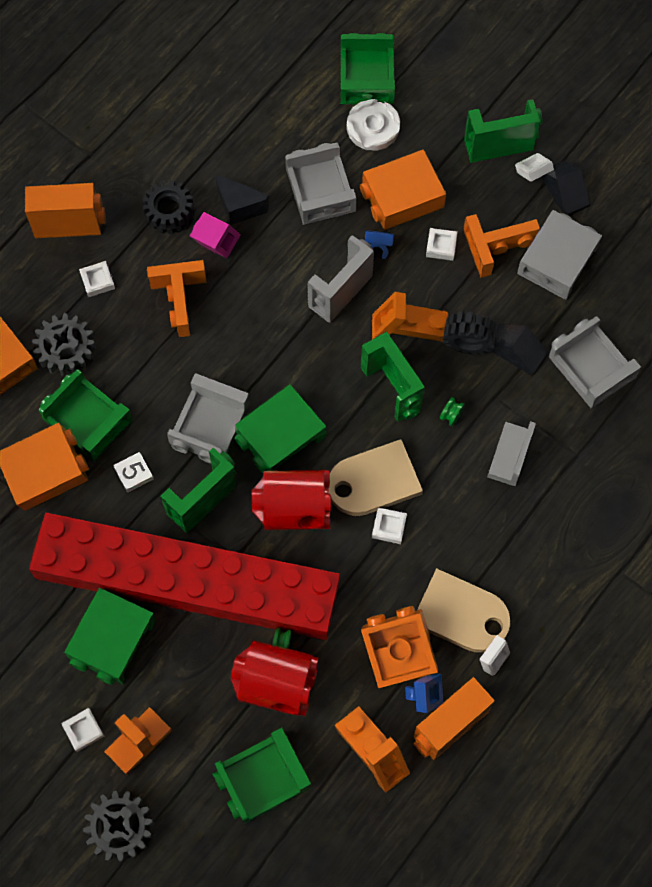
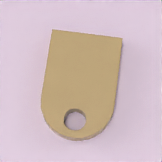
M401 439L340 461L330 472L329 493L331 495V502L338 510L352 516L366 515L377 511L378 508H386L420 496L423 493ZM339 485H347L351 488L352 493L348 497L342 498L335 493V489Z
M437 568L417 609H422L429 633L472 652H485L497 636L487 633L485 630L486 622L490 620L497 621L502 628L498 636L505 639L510 627L509 611L499 597Z

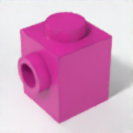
M203 212L200 219L195 223L190 237L201 246L227 259L240 234L229 224Z

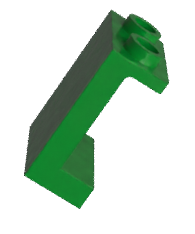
M384 33L342 34L341 104H358L369 99L394 104V35Z
M527 100L524 115L483 123L479 109L468 111L464 142L470 163L533 151L535 141L539 139V125L543 122L541 110L535 107L534 100Z
M388 332L363 344L361 369L366 377L382 369L399 394L396 398L394 415L397 422L403 419L410 420L417 416L421 411L420 409H422L425 386Z
M79 369L73 374L65 376L60 387L53 395L49 394L43 399L38 410L42 419L48 425L52 426L60 423L66 430L70 428L78 443L75 447L93 462L133 421L130 410L122 403L117 405L86 380L83 372Z
M289 384L236 423L235 431L237 436L234 439L243 451L248 449L254 456L252 459L254 464L263 473V471H276L277 467L313 440L319 443L326 437V426Z
M215 448L209 451L213 471L182 500L170 488L160 496L166 515L186 534L237 487L235 476L237 473L233 466L235 463L224 451L219 453Z
M99 587L64 652L68 659H70L69 665L82 672H85L87 668L98 673L96 678L109 685H113L114 681L123 684L125 680L124 673L147 629L151 631L156 622L154 613Z
M282 728L272 732L271 737L230 759L214 763L218 771L213 773V776L220 790L222 791L227 788L232 800L227 802L234 819L241 817L244 824L311 789V783Z

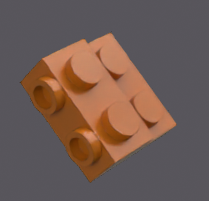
M414 606L404 607L396 611L397 616L385 619L384 614L375 615L367 619L368 624L363 625L361 632L378 688L438 673L422 609L415 611Z

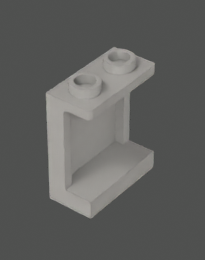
M324 143L316 148L296 150L285 156L286 171L303 225L356 212V195L354 189H350L340 158L338 143Z
M552 210L521 259L517 274L566 300L593 252H596L602 235L598 234L592 227L583 226L573 221L567 214Z
M353 235L348 239V263L329 284L317 275H314L308 281V307L329 323L332 322L373 276L374 251L367 241L359 240Z
M598 316L590 321L584 319L576 325L572 333L567 336L562 334L557 337L551 344L552 348L549 354L552 362L590 408H593L634 380L641 368L635 359L628 362L599 328L601 320Z
M195 373L191 381L192 391L174 429H169L167 436L173 449L181 453L190 451L197 454L201 460L211 463L209 451L212 448H215L219 453L224 451L228 454L236 436L235 424L244 418L249 408V393Z

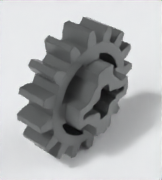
M67 313L63 314L62 320H58L53 315L52 323L49 324L43 321L44 329L35 330L36 336L39 339L32 340V344L36 348L33 352L36 359H39L41 367L43 368L48 365L49 372L52 374L56 369H59L61 376L65 375L66 369H70L74 373L78 365L85 368V358L92 360L93 355L90 350L96 349L95 342L93 341L95 337L93 331L89 330L88 323L85 321L80 324L79 317L76 315L72 320H69ZM77 334H80V336L82 337V344H80L79 340H77ZM46 345H49L51 355L46 352Z
M113 791L112 799L110 800L105 795H101L102 804L98 806L92 803L90 806L95 811L94 814L85 815L84 817L87 821L91 822L90 826L83 828L84 833L92 835L86 841L87 845L94 846L97 844L94 853L100 856L105 851V860L111 862L114 855H117L119 862H124L125 854L127 853L132 858H136L135 849L139 847L145 850L147 847L142 842L143 839L152 838L153 836L146 830V827L154 824L152 819H145L150 809L148 807L140 809L139 807L143 800L137 797L132 802L131 793L126 791L123 798H120L117 791ZM117 805H124V806H126V807H123V808L121 809V811H116V812H110V811H108V809L111 808V807H113V806H117ZM136 815L139 819L138 834L133 830V821ZM108 818L118 822L123 821L122 824L129 835L120 831L114 832L115 828ZM100 819L103 821L104 824V832L102 833L101 838L99 837L98 833V823ZM127 840L130 843L121 848L111 847L118 841Z

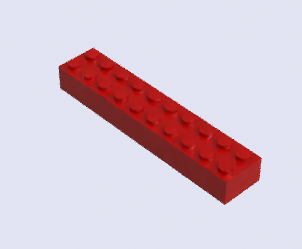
M46 512L29 567L34 578L95 592L100 587L119 597L275 630L277 627H281V630L284 632L291 629L294 634L322 640L328 639L340 584L339 573Z

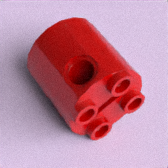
M263 471V478L252 489V513L263 523L264 530L330 529V471Z
M253 640L247 649L236 656L232 668L231 682L238 701L291 715L306 716L310 703L311 687L314 688L317 677L319 658L314 657L312 654Z

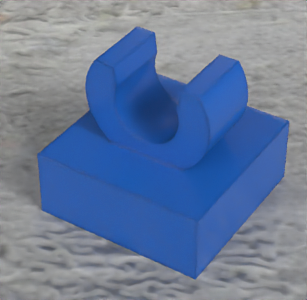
M367 230L365 241L371 243L372 249L374 247L382 248V259H386L389 253L387 246H393L395 234Z
M434 673L424 676L414 682V687H405L406 699L416 701V712L428 713L443 704L442 674Z

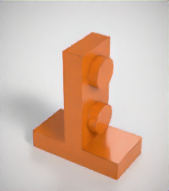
M476 214L467 216L464 224V233L480 277L492 274L494 261L491 254L500 255L511 248L529 247L540 231L537 219L483 233Z
M203 260L147 267L151 289L167 288L168 301L174 302L175 310L169 311L171 327H177L179 337L190 336L184 285L207 283Z
M394 292L372 314V339L388 332L389 335L394 333L443 342L448 312L407 305L406 293Z
M359 706L335 724L340 735L373 772L379 786L385 793L410 774L399 746L391 737L387 739Z
M150 707L139 718L134 716L130 720L123 714L115 722L122 735L104 752L128 775L172 732V729Z

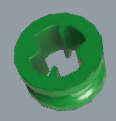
M452 397L443 409L440 420H448L449 425L453 426L459 419L465 404L462 402L460 404L456 403V399Z
M277 627L272 645L289 649L292 630L288 629L284 632L281 630V627Z

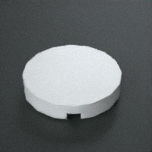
M375 99L362 101L355 105L349 113L347 119L349 138L357 146L365 150L377 151L387 148L395 142L399 135L400 118L398 112L387 102L382 103Z

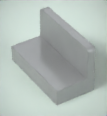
M530 421L527 429L505 422L487 476L488 478L512 486L516 485L536 423Z

